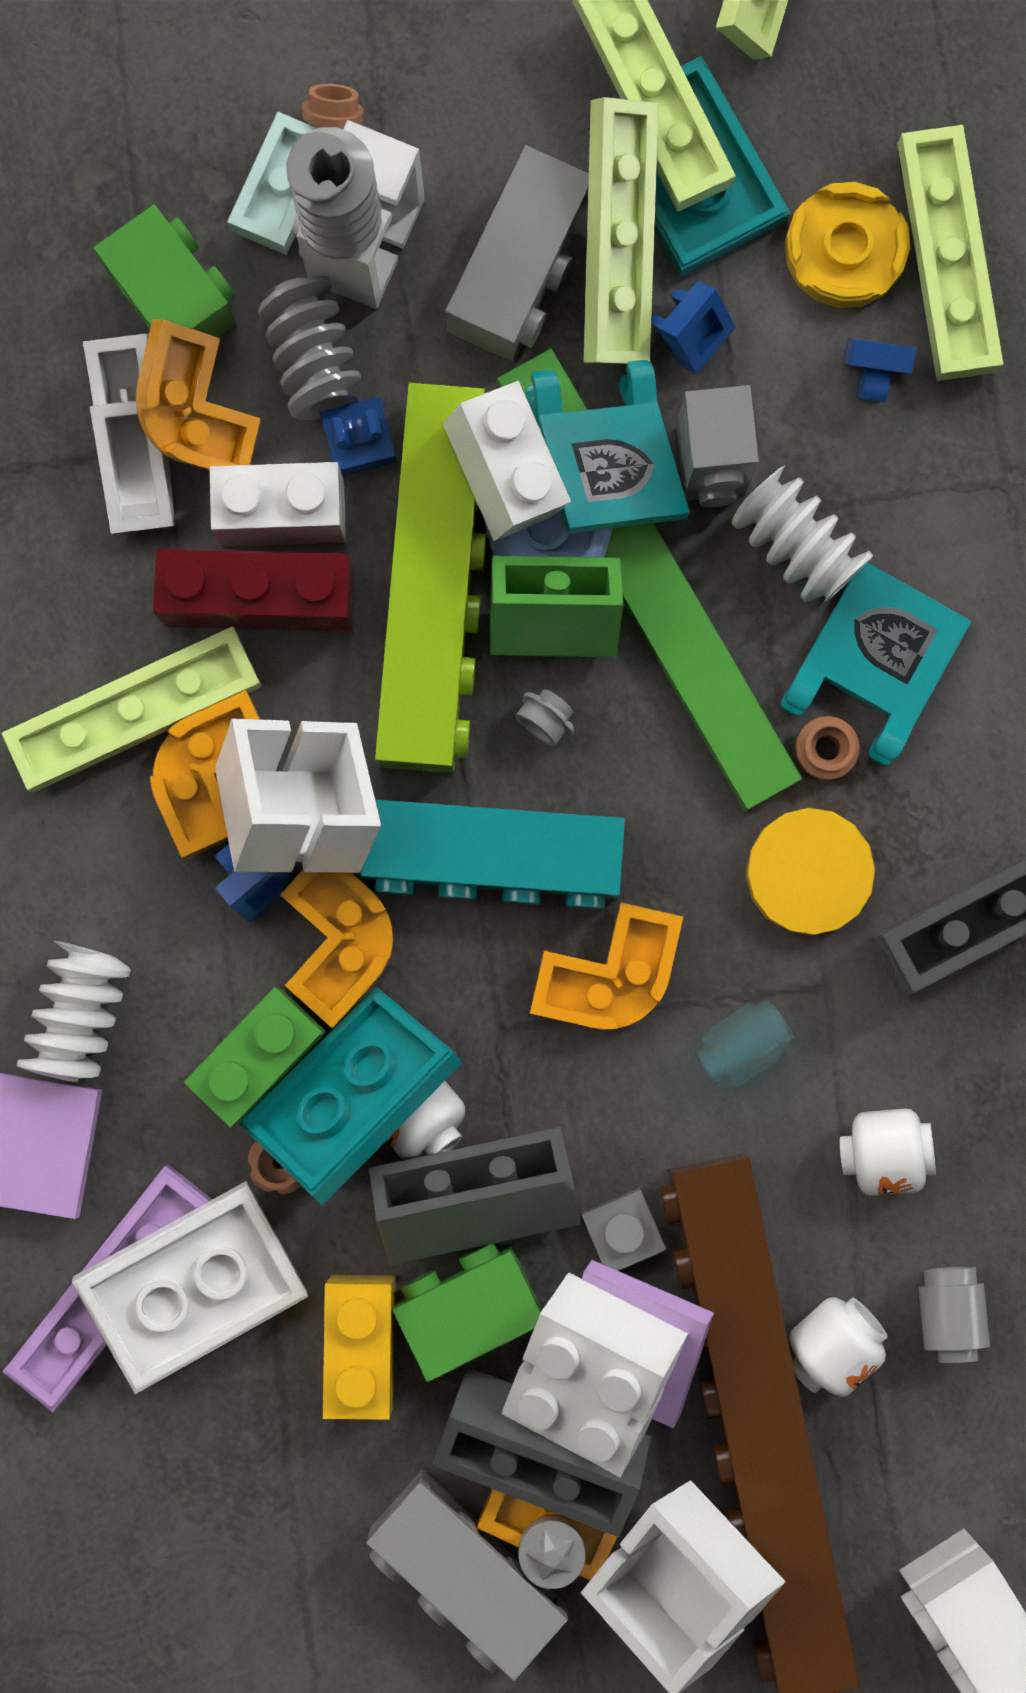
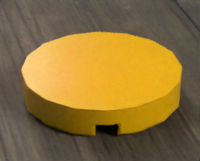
M858 182L829 184L817 190V193L809 197L805 203L803 202L794 212L784 242L786 265L797 286L816 302L838 309L863 307L884 297L900 278L910 251L908 224L902 213L898 214L896 208L889 203L890 198L877 188Z
M806 808L783 814L760 832L750 850L746 879L751 899L767 920L789 932L812 936L840 929L859 915L872 893L875 866L870 846L854 824L832 811Z

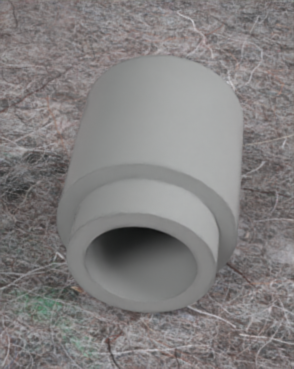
M976 1267L924 1269L925 1285L918 1286L924 1350L938 1351L939 1363L978 1361L977 1349L990 1347L985 1287L984 1283L977 1282Z

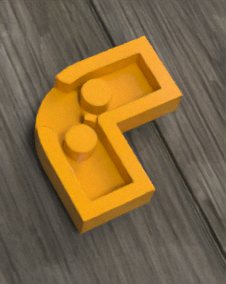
M152 319L136 389L137 414L147 438L165 456L210 471V466L250 465L261 418L206 401L220 338L164 319Z
M246 690L177 722L168 730L170 734L166 737L156 755L153 776H150L152 792L178 852L184 860L228 841L215 766L231 719L261 720Z
M303 869L280 895L328 938L285 986L331 1028H335L375 984L387 967L393 947L392 924L381 900L354 874L350 872H304Z
M620 903L606 965L544 951L530 1014L596 1029H618L639 1021L660 1002L667 989L683 916Z

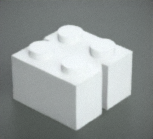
M347 120L343 130L351 132L366 145L373 159L382 218L377 238L366 251L352 258L335 260L321 256L308 246L301 232L297 213L293 222V233L297 234L296 237L300 247L299 255L303 258L308 277H328L332 285L330 291L377 309L398 262V255L379 248L382 241H385L403 249L425 200L420 152L414 146Z
M231 719L215 771L234 872H292L295 862H302L304 872L360 873L380 830L381 823L357 723L301 721L283 772H279L276 769L291 732L289 721Z
M568 1273L539 1315L523 1356L525 1361L518 1369L501 1414L621 1478L647 1431L688 1333Z
M690 1480L654 1502L620 1543L621 1548L611 1554L582 1590L581 1594L669 1693H681L717 1663L741 1635L744 1627L753 1621L786 1581Z
M962 1529L899 1570L911 1589L900 1597L934 1650L937 1652L946 1646L936 1655L961 1693H1026V1612L994 1561L965 1529Z

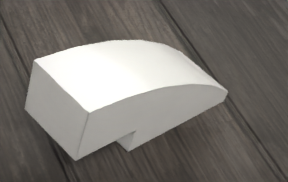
M149 334L83 341L93 400L90 412L111 534L175 525L169 457L161 453L147 438L140 424L136 408L137 383Z

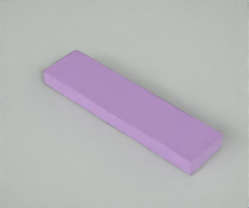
M169 1164L164 1166L82 1271L213 1199ZM73 1283L3 1371L4 1374L52 1413L58 1409L107 1346Z

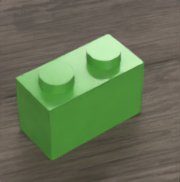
M155 204L93 247L105 271L149 330L152 319H164L219 337L237 324L229 306V302L236 297L224 277L215 266L206 271L203 270L192 255L199 250V247L188 229L178 217L168 223Z
M492 556L490 655L617 657L623 611L620 558Z
M274 987L195 1069L184 1083L232 1128L239 1125V1122L303 1060L329 1031L284 988Z
M494 1243L480 1246L459 1258L462 1269L442 1279H439L434 1270L408 1282L400 1288L404 1298L396 1301L393 1312L427 1382L535 1328L543 1309L511 1244L500 1250H497Z

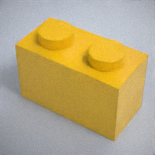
M331 1275L325 1283L323 1419H390L394 1407L395 1314L393 1308L395 1305L396 1275Z

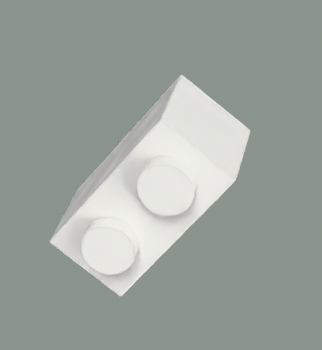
M519 381L460 403L442 423L494 541L550 519L571 502Z
M338 462L210 466L211 530L222 547L346 543L344 480Z

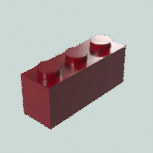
M156 549L153 613L166 627L227 629L233 626L235 629L353 632L355 570L349 554Z

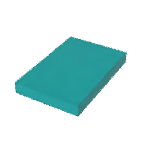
M702 56L682 65L681 68L736 178L734 186L677 212L656 170L654 231L680 278L786 223L791 214Z
M375 987L239 1122V1125L320 1205H323L441 1086L462 1062L454 1051L378 987Z

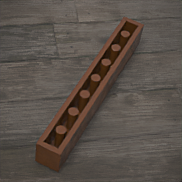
M744 1154L670 1168L668 1171L671 1184L660 1186L668 1225L676 1223L680 1225L684 1248L673 1251L681 1289L692 1287L696 1305L714 1313L701 1353L706 1352L711 1378L701 1379L700 1388L707 1418L719 1417L724 1443L713 1445V1451L721 1485L732 1483L737 1508L726 1510L727 1520L786 1581L758 1614L760 1615L764 1640L753 1642L761 1682L762 1684L773 1682L777 1693H838L860 1688L750 1158Z

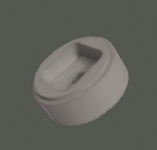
M551 1515L540 1517L526 1527L519 1542V1562L525 1576L535 1585L546 1589L565 1587L579 1576L585 1562V1547L580 1531L572 1522L563 1517Z

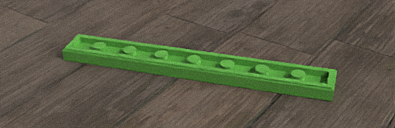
M552 348L497 378L499 388L519 381L525 394L526 388L532 385L531 375L533 372L553 370L559 378L563 413L587 410ZM654 523L612 528V534L604 558H620L623 602L744 811L750 810L802 779L801 775Z

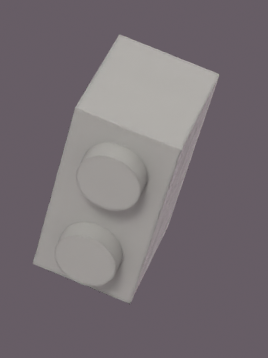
M746 385L685 391L675 431L680 478L686 501L699 500L701 507H721L733 504L737 501V496L745 495L759 463L751 387Z

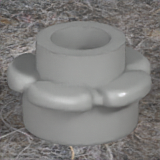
M543 689L539 695L531 692L523 695L524 704L516 713L515 718L536 739L546 745L555 747L564 734L571 736L574 733L572 723L567 721L572 715L573 710L558 695L546 689Z

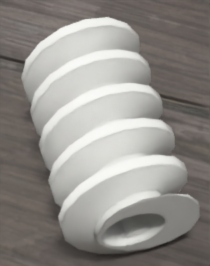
M784 465L770 475L742 502L732 518V525L736 529H741L756 523L749 537V543L753 547H759L773 541L774 543L767 554L766 561L770 565H776L790 559L791 562L783 579L788 584L807 577L808 581L801 593L803 601L809 602L824 595L826 598L823 603H825L872 559L873 554L867 551L850 558L847 554L856 536L851 532L833 540L830 535L839 518L833 514L816 522L813 516L821 499L815 496L798 503L796 497L804 481L799 477L781 485L778 479L785 468Z
M54 940L57 945L69 953L68 958L48 960L46 965L47 968L62 978L61 983L40 985L39 992L53 1001L54 1006L47 1009H35L31 1015L47 1027L46 1033L25 1035L24 1042L40 1053L38 1058L18 1060L16 1066L40 1075L78 1082L79 1079L99 1076L101 1066L87 1057L86 1054L106 1052L108 1042L94 1032L93 1029L114 1026L116 1017L102 1008L101 1004L121 1002L123 992L110 984L108 979L128 977L130 968L114 956Z

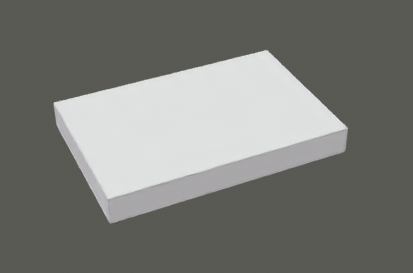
M247 1181L73 1276L72 1279L75 1289L135 1394L309 1297L304 1284Z

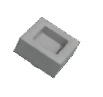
M640 1188L581 1213L602 1264L618 1271L666 1250Z

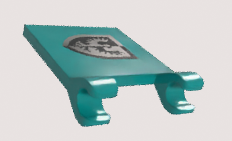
M648 360L630 361L627 363L626 371L628 375L622 376L618 384L621 398L626 406L563 413L561 389L557 373L553 370L535 371L531 375L532 385L526 388L525 397L571 500L568 505L560 510L567 534L687 519L690 514L657 403L654 369L652 363Z
M867 563L849 581L781 700V707L795 716H801L811 704L823 680L888 716L868 750V756L872 760L883 766H888L901 753L913 726L972 621Z

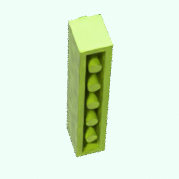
M409 383L375 754V761L379 768L454 774L455 758H467L470 720H459L461 695H473L475 658L464 657L466 633L478 634L481 596L469 594L471 571L483 572L486 534L475 533L477 509L480 508L442 423L460 403L485 394V389L420 383Z

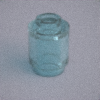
M766 998L756 1006L748 1002L699 1035L705 1048L697 1052L696 1056L717 1086L727 1080L734 1089H737L786 1056L784 1049L794 1043L796 1039L779 1011Z

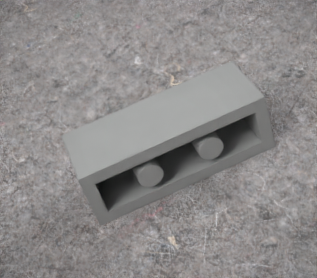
M525 145L445 310L448 333L513 363L522 345L530 348L533 347L546 318V313L539 309L548 291L552 290L558 293L569 273L573 258L566 255L574 236L577 235L585 238L587 235L589 173Z
M422 1469L371 1526L366 1541L373 1549L369 1556L376 1567L388 1578L398 1582L403 1577L421 1594L418 1598V1603L437 1624L446 1628L452 1623L469 1639V1642L466 1644L467 1649L485 1669L495 1673L500 1668L515 1681L567 1622L566 1601L553 1589L542 1588L532 1583L523 1573L519 1557L497 1537L478 1529V1519Z

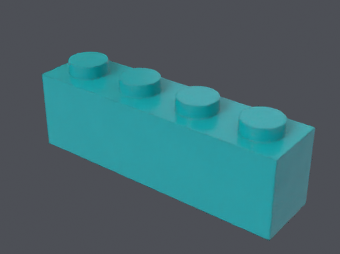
M375 800L381 827L361 869V877L365 881H376L375 892L413 895L414 884L439 886V897L477 900L478 889L503 891L502 902L540 905L541 894L567 896L566 907L598 910L604 909L605 898L617 899L620 895L625 818Z

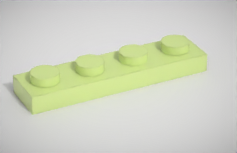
M572 0L620 98L659 103L656 170L677 212L734 186L736 175L648 0Z
M607 97L591 100L584 363L627 364L630 361L648 360L650 362L659 103Z
M963 125L902 133L897 145L936 380L941 381L998 373L1004 364Z
M232 626L2 732V736L26 789L34 793L164 733L180 720L242 691L246 690L250 693L261 688L262 685L237 631Z

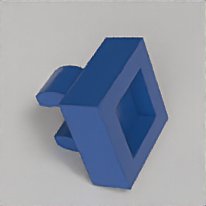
M697 281L689 292L674 290L671 297L676 308L666 319L656 314L651 318V322L658 335L668 344L679 365L698 374L736 328L717 290L700 281Z
M847 338L843 363L862 367L857 397L864 400L886 403L891 371L912 374L917 348Z
M381 397L320 412L332 462H338L342 476L397 463Z
M229 844L215 855L216 859L230 874L215 889L229 906L249 923L281 897L280 894L295 879L290 872H234Z

